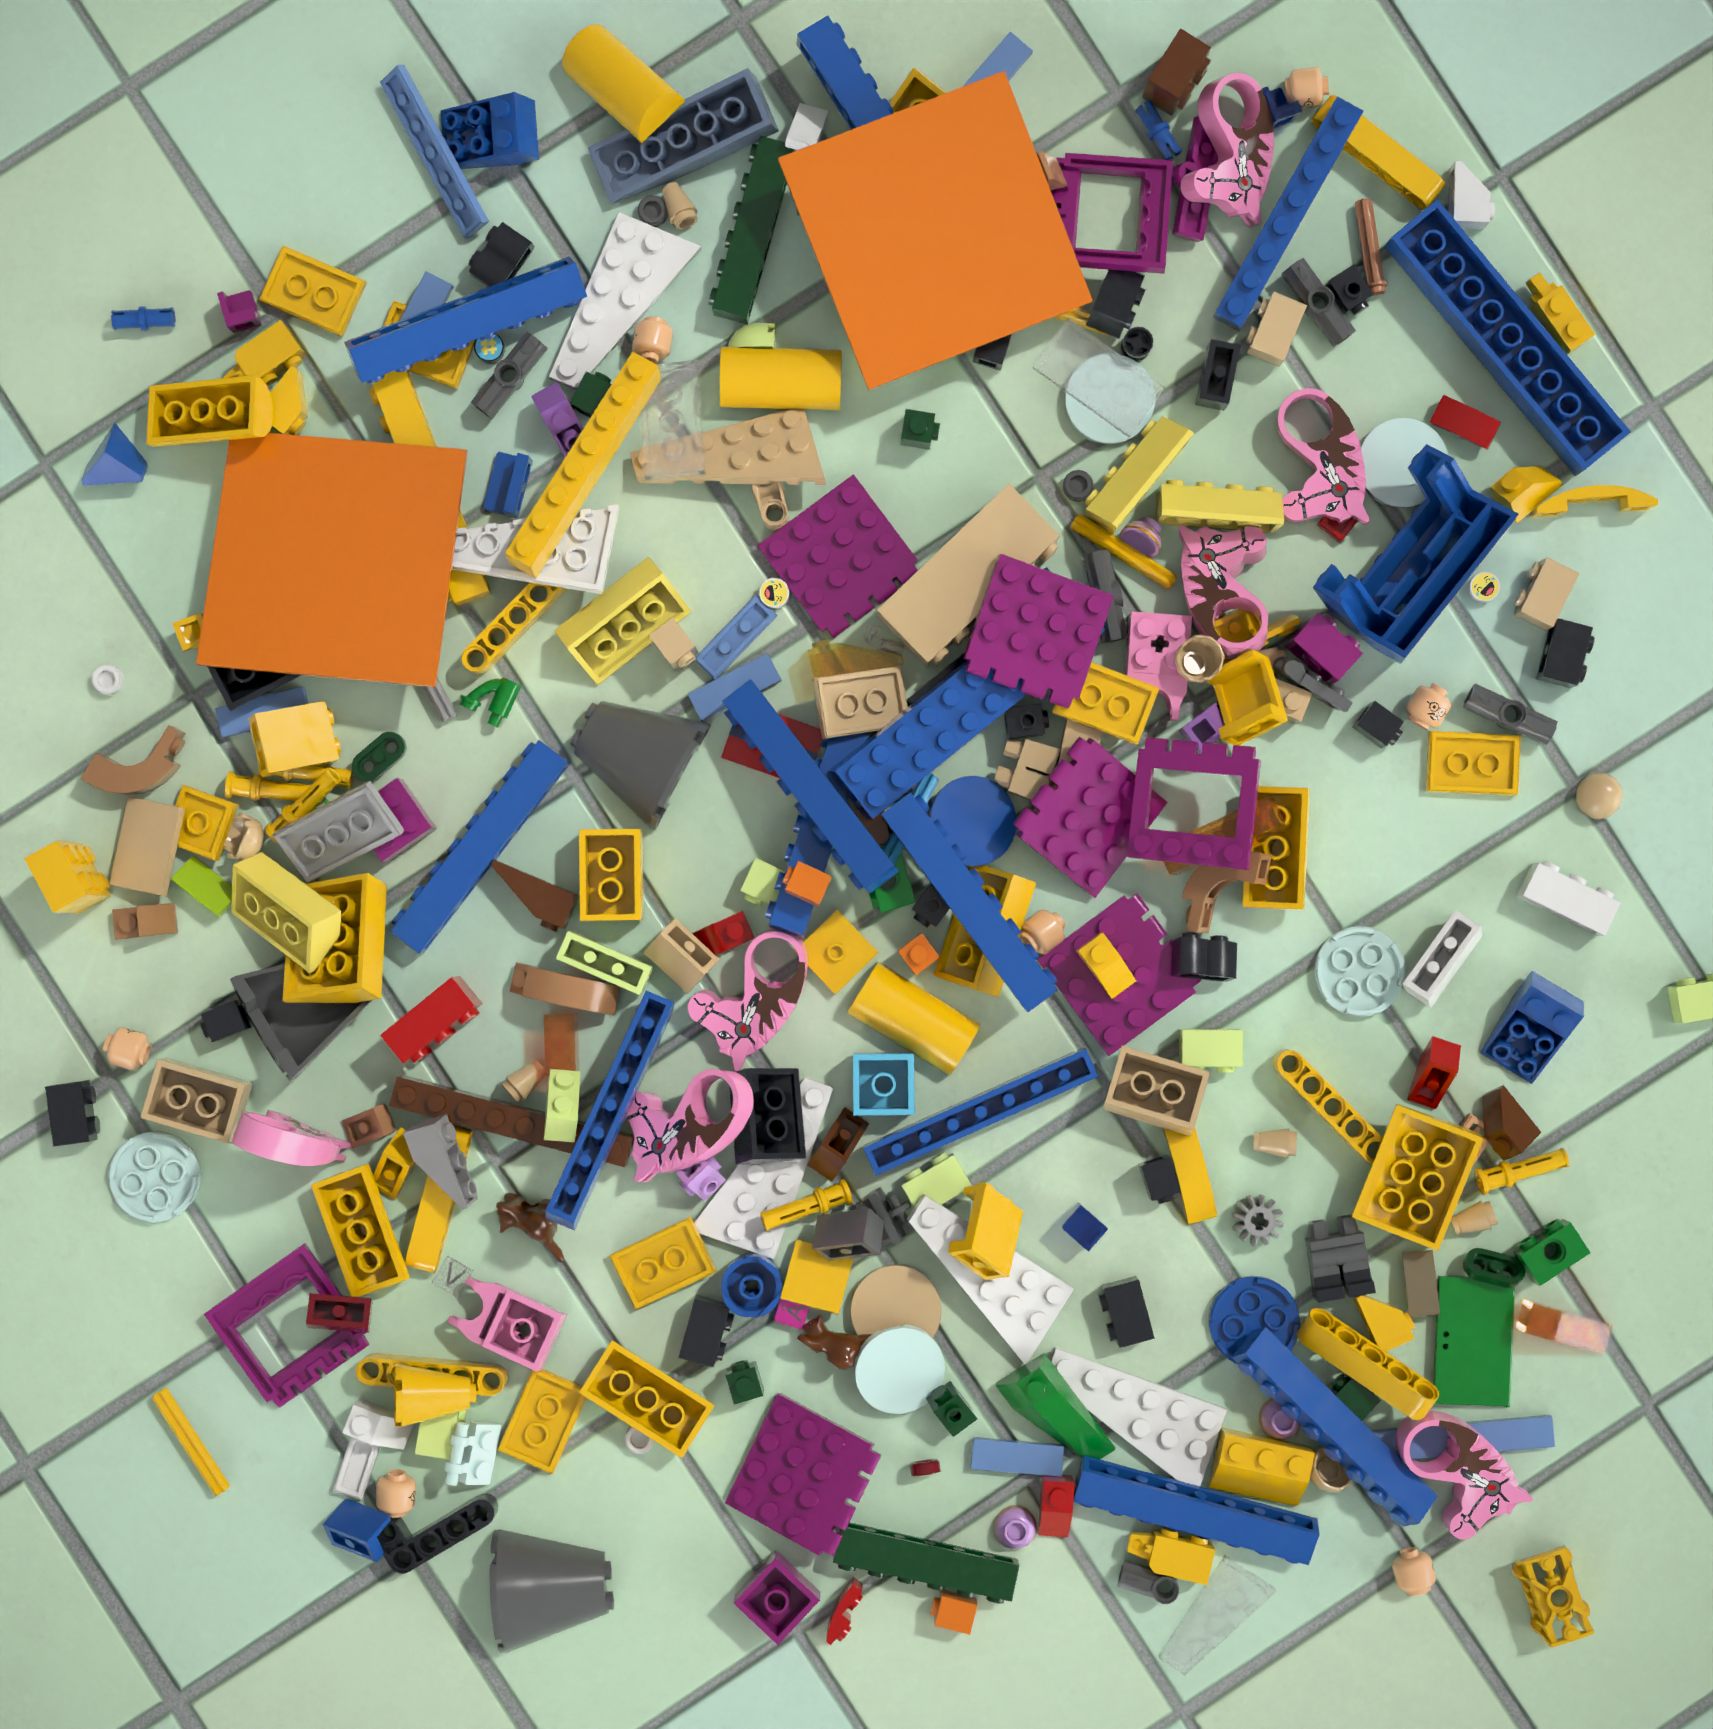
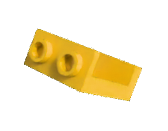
M1256 650L1242 653L1238 658L1224 663L1220 672L1212 679L1206 681L1213 685L1225 723L1218 731L1221 740L1227 743L1241 745L1288 721L1269 657Z
M326 701L256 713L248 719L262 778L299 768L325 763L329 765L339 760L338 755L341 754L340 742L337 737L334 738L331 727L334 725V717L331 709L327 708Z
M981 1182L977 1183V1185L964 1187L963 1194L973 1201L965 1240L951 1241L948 1253L985 1280L1009 1277L1023 1211L1014 1205L1012 1200L1001 1195L988 1183Z

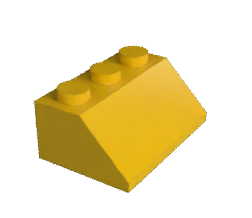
M1221 1427L1208 1487L1298 1506L1309 1484L1315 1452L1307 1445Z

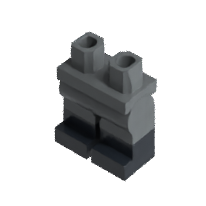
M1352 1214L1336 1217L1339 1231L1336 1233L1328 1234L1327 1223L1324 1219L1308 1222L1309 1237L1305 1238L1313 1298L1318 1303L1344 1299L1345 1294L1348 1297L1376 1293L1368 1263L1364 1233L1358 1229L1355 1218L1351 1217Z

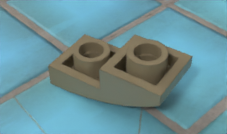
M1433 1250L1402 1253L1410 1317L1440 1315Z

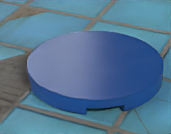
M965 776L952 780L934 796L930 804L928 816L933 822L936 819L941 822L948 832L944 838L951 847L954 844L958 845L966 856V859L962 862L967 867L982 866L997 860L1008 850L1014 839L1016 827L1013 823L1017 819L1014 805L1006 791L988 778Z
M1262 1276L1241 1277L1224 1286L1214 1298L1209 1312V1331L1216 1347L1230 1361L1238 1364L1231 1357L1251 1331L1267 1327L1290 1351L1294 1347L1298 1339L1297 1332L1300 1328L1299 1312L1291 1294L1279 1283Z

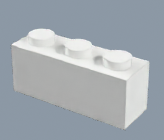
M1543 861L1542 864H1531L1516 895L1517 897L1597 936L1606 935L1621 904L1613 899V893L1597 887L1596 890L1585 886L1587 883L1585 879L1574 874H1570L1567 877L1559 873L1560 868L1550 862Z
M1455 910L1403 982L1405 992L1431 1008L1483 936L1481 926Z

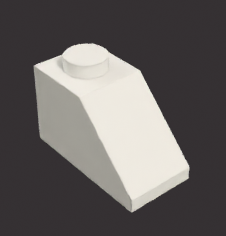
M1455 161L1449 169L1448 212L1462 229L1483 230L1493 220L1495 214V203L1490 202L1491 192L1462 161Z
M359 1399L353 1404L342 1433L368 1444L404 1450L414 1424L395 1427L393 1411Z

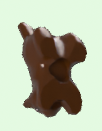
M505 1193V1202H498L496 1204L500 1223L499 1232L503 1233L510 1227H517L530 1238L542 1242L557 1261L562 1263L564 1261L562 1250L553 1240L558 1224L546 1219L545 1214L550 1199H543L541 1202L531 1205L518 1194Z
M819 1314L816 1319H812L803 1325L804 1334H800L797 1339L816 1353L825 1352L830 1363L839 1369L846 1370L853 1366L854 1359L859 1354L861 1345L872 1334L853 1335L830 1331L823 1323V1317Z

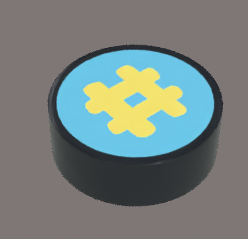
M498 334L486 340L478 338L474 343V351L482 362L493 364L504 356L505 344Z

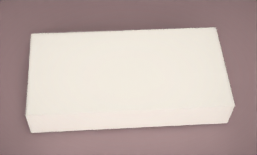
M800 103L786 137L785 146L800 150L818 143L829 111Z
M350 1437L333 1491L362 1500L380 1446L368 1444Z

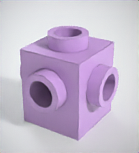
M713 1156L691 1167L675 1171L682 1179L679 1185L691 1197L696 1193L704 1201L726 1181L718 1171L722 1166Z

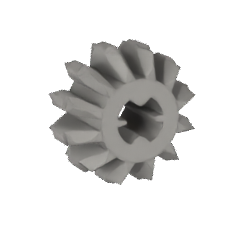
M1259 1194L1255 1203L1253 1197L1248 1195L1246 1196L1248 1206L1241 1202L1236 1204L1242 1212L1241 1214L1232 1213L1231 1217L1241 1222L1234 1224L1232 1228L1234 1231L1243 1230L1239 1239L1245 1241L1250 1237V1244L1252 1246L1257 1245L1259 1237L1264 1245H1268V1234L1274 1238L1279 1236L1273 1228L1274 1226L1283 1227V1222L1275 1220L1283 1212L1281 1209L1272 1210L1276 1204L1273 1199L1265 1203V1196ZM1256 1213H1259L1264 1218L1263 1224L1258 1223L1259 1227H1256L1251 1222L1252 1216L1257 1217Z

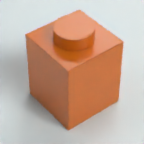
M798 861L795 868L789 866L782 882L787 884L785 888L786 893L819 907L832 876Z
M922 933L898 950V953L915 975L940 958Z
M948 1590L940 1591L939 1598H933L930 1615L934 1616V1625L970 1635L977 1609V1599L975 1597H965Z

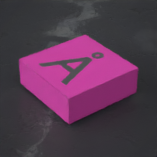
M780 1299L774 1321L803 1330L802 1328L810 1307Z

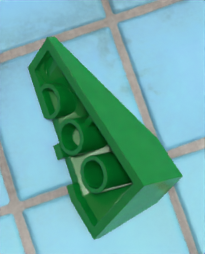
M1045 1353L996 1382L995 1386L1016 1412L1081 1459L1083 1455L1102 1459L1115 1451V1446Z

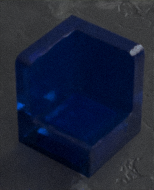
M1268 86L1261 88L1268 102L1273 129L1292 123L1302 113L1299 101L1288 104L1281 88L1271 91Z
M1078 1202L1075 1206L1076 1210L1064 1222L1062 1229L1089 1252L1108 1228Z

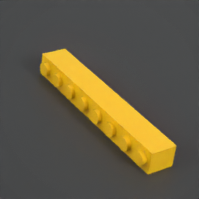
M632 351L506 550L505 554L510 565L535 579L538 577L662 380L658 365Z
M408 370L404 372L392 371L384 374L382 380L372 383L373 387L369 388L371 398L375 406L380 404L384 414L379 417L385 433H391L394 443L437 447ZM460 509L457 528L465 527L468 529ZM452 570L448 594L449 602L453 600L460 607L492 595L485 575Z

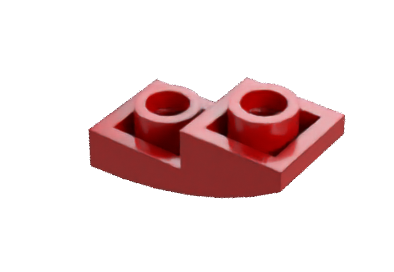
M1446 395L1442 396L1430 420L1432 425L1453 433L1461 439L1486 450L1489 449L1501 425L1499 420Z
M854 1576L845 1586L832 1610L826 1635V1642L829 1645H832L836 1639L839 1642L842 1641L852 1628L849 1626L851 1615L846 1610L848 1608L852 1611L863 1598L861 1595L862 1584Z

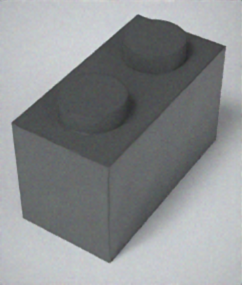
M858 1207L856 1210L845 1212L832 1211L830 1214L818 1215L812 1249L828 1261L879 1255L884 1221L872 1209L867 1207Z

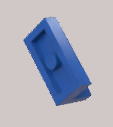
M503 452L496 454L483 506L486 511L514 518L519 517L533 462L529 455L517 453V456Z
M345 1499L322 1525L332 1545L377 1562L384 1554L377 1536L391 1519L389 1514Z

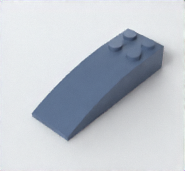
M747 68L684 99L685 102L643 143L636 139L627 129H624L588 147L610 202L615 203L673 181L758 142L760 136L768 137L778 132L779 129L756 75Z

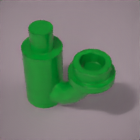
M503 677L502 679H492L478 686L467 696L460 695L461 701L459 705L476 712L478 706H481V703L477 701L483 696L495 692L488 711L492 713L487 723L498 728L502 718H508L521 685Z

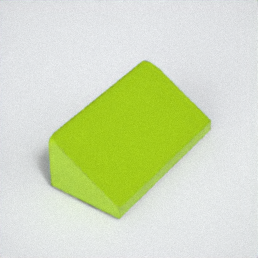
M194 855L171 877L172 881L216 916H223L232 904V885Z

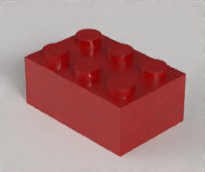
M461 976L451 977L380 1036L403 1064L411 1061L415 1064L416 1062H421L433 1052L430 1047L434 1043H444L456 1033L455 1026L459 1023L461 1025L467 1024L478 1016L480 1012L477 1008L483 1003Z

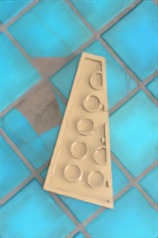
M788 409L630 452L638 483L674 484L677 480L693 481L694 484H705V481H720L721 484H768L770 481H787L788 485H799V482H815V485H826L805 409Z

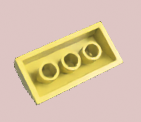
M1163 416L1157 423L1151 420L1141 432L1144 439L1137 446L1132 443L1122 455L1126 460L1119 469L1113 466L1103 480L1107 483L1100 492L1095 489L1086 499L1084 504L1088 507L1084 514L1094 523L1114 534L1186 446L1194 434L1190 429Z
M1166 480V484H1161L1158 488L1156 522L1159 525H1182L1199 528L1208 526V528L1239 530L1248 526H1254L1263 532L1275 533L1284 524L1282 493L1274 492V488L1266 486L1256 487V491L1244 490V486L1238 484H1227L1226 488H1214V483L1197 482L1196 486H1186L1184 481Z
M648 556L607 588L603 594L598 595L556 628L554 632L596 685H599L653 642L649 637L651 633L671 618H674L678 623L692 611Z
M263 852L233 865L231 913L307 972L315 971L340 936L341 910Z

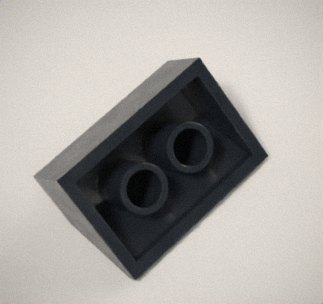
M207 666L230 711L301 676Z
M745 1068L737 1071L750 1084L754 1102L748 1121L743 1130L734 1139L735 1164H767L805 1159L806 1149L799 1069ZM729 1085V1090H730V1102H731V1109H732V1106H733V1093H732L731 1087H730V1085Z

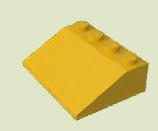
M369 873L306 884L341 910L340 936L315 971L311 973L285 955L283 1001L286 1003H358L381 999L387 885Z
M1396 1104L1351 1217L1439 1251L1484 1138L1480 1133Z

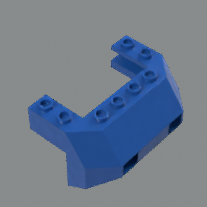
M1428 444L1413 457L1411 464L1408 466V470L1426 499L1412 512L1411 518L1394 535L1392 542L1384 552L1377 556L1373 566L1365 576L1358 579L1349 574L1344 579L1338 568L1331 564L1318 577L1316 584L1312 587L1333 617L1371 647L1400 664L1519 515L1517 512L1473 490L1456 460Z

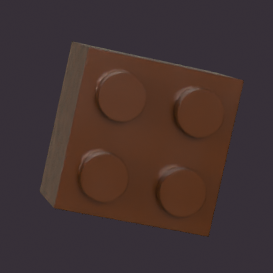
M1180 28L1148 78L1142 98L1146 101L1152 100L1154 106L1170 116H1173L1177 108L1182 111L1191 97L1195 87L1194 84L1198 86L1207 72V67L1211 62L1207 58L1211 47Z

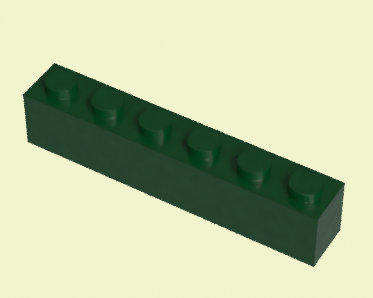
M760 136L758 145L752 144L748 160L752 162L750 173H744L740 189L744 191L742 202H736L732 218L736 220L734 231L728 230L724 247L728 248L726 260L721 258L716 276L721 278L718 288L713 287L709 297L708 305L712 306L714 316L743 324L749 323L787 186L778 158L795 152V149L785 146L786 142Z
M849 1522L846 1530L839 1528L838 1532L843 1537L833 1555V1563L838 1564V1568L842 1570L855 1571L856 1568L868 1570L867 1574L878 1578H885V1575L896 1576L899 1582L905 1584H915V1581L927 1583V1587L933 1590L944 1591L946 1587L957 1590V1594L965 1597H974L975 1594L986 1596V1600L993 1603L1003 1604L1004 1600L1012 1602L1019 1571V1562L1016 1558Z

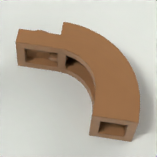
M168 725L151 755L143 762L132 766H123L106 755L95 753L81 779L98 789L117 794L134 795L152 791L166 783L180 768L181 765L171 758L173 755L177 756L181 752L185 744L183 738L186 733Z
M1251 851L1250 870L1199 865L1187 881L1182 894L1183 899L1192 900V905L1186 913V930L1209 934L1216 899L1219 893L1230 883L1241 880L1266 885L1272 855Z
M516 962L510 992L571 1008L614 1015L620 986Z

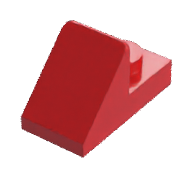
M743 911L692 933L715 956L755 939Z

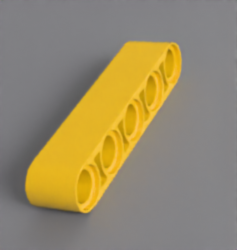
M1330 95L1312 117L1311 121L1317 129L1321 126L1337 96ZM1361 115L1343 150L1413 205L1425 210L1445 187L1444 180Z
M530 582L465 648L461 658L462 664L474 674H485L568 588ZM537 588L547 589V598L543 602L533 601L532 596ZM518 609L525 610L527 614L525 621L521 624H514L512 622L514 611ZM499 630L504 631L505 641L498 646L492 645V634ZM476 652H482L484 654L483 664L479 667H472L470 664L471 656Z
M1288 1049L1277 1052L1273 1057V1068L1363 1160L1373 1163L1375 1157L1370 1158L1368 1156L1367 1147L1375 1141L1380 1145L1382 1141L1381 1135L1301 1054ZM1287 1055H1292L1295 1059V1067L1291 1071L1286 1072L1281 1065L1282 1059ZM1312 1076L1316 1080V1088L1313 1092L1306 1093L1303 1089V1082L1307 1077ZM1334 1098L1337 1101L1338 1108L1335 1113L1328 1115L1324 1110V1104L1328 1099ZM1356 1120L1359 1124V1130L1355 1135L1348 1136L1345 1130L1346 1125L1349 1121Z
M453 1125L460 1151L464 1153L467 1159L473 1130ZM428 1175L408 1247L405 1265L435 1273L441 1258L455 1202Z
M1313 1308L1297 1332V1337L1302 1344L1411 1419L1422 1420L1425 1418L1439 1397L1437 1388L1431 1382L1321 1308Z
M381 1353L367 1355L358 1363L356 1368V1376L360 1382L366 1385L394 1387L395 1364L423 1369L432 1367L438 1370V1372L454 1375L456 1371L464 1370L469 1374L470 1384H476V1395L493 1396L500 1393L508 1381L506 1369L499 1364ZM367 1362H373L378 1366L379 1373L377 1376H371L366 1372L365 1365ZM495 1373L498 1375L500 1385L493 1387L487 1384L486 1374Z

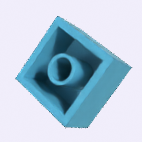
M913 1052L853 1053V1116L915 1115Z

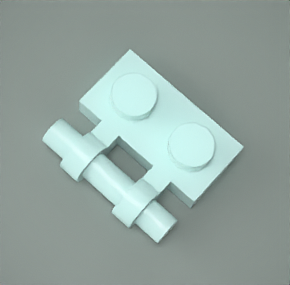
M470 1421V1424L457 1422L455 1433L451 1434L450 1444H452L450 1460H447L445 1465V1471L447 1472L446 1484L457 1485L459 1481L465 1485H490L501 1430L500 1424Z

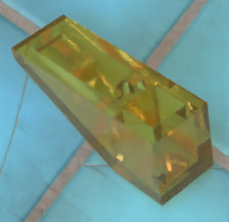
M829 640L815 642L812 644L813 649L807 650L814 678L904 665L903 656L837 642L830 644Z

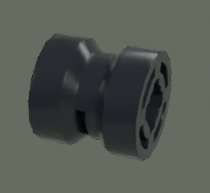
M1144 327L1131 328L1122 340L1120 348L1122 355L1136 362L1146 359L1153 347L1152 334Z

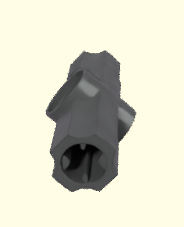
M1304 258L1296 261L1281 274L1300 302L1307 305L1305 314L1316 322L1333 347L1342 343L1356 331L1334 301L1333 292L1321 283ZM1321 297L1325 302V308H1316L1312 303V298Z
M526 331L507 357L497 363L494 373L471 403L486 416L493 419L514 391L522 387L525 377L548 348ZM513 369L517 371L513 381L505 382L502 380V375L506 370Z
M1109 549L1083 555L1089 586L1114 595L1103 626L1105 631L1100 635L1102 644L1128 638L1122 612V592L1118 580H1115Z
M1476 683L1473 684L1464 700L1463 708L1495 722L1500 728L1510 729L1543 745L1548 744L1557 728L1558 721L1525 707L1518 700H1510ZM1507 706L1513 708L1516 712V719L1513 723L1504 717V711Z

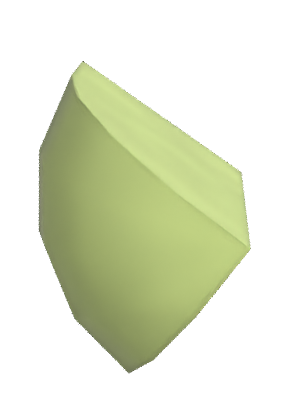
M775 323L744 325L735 331L729 340L728 347L775 348Z

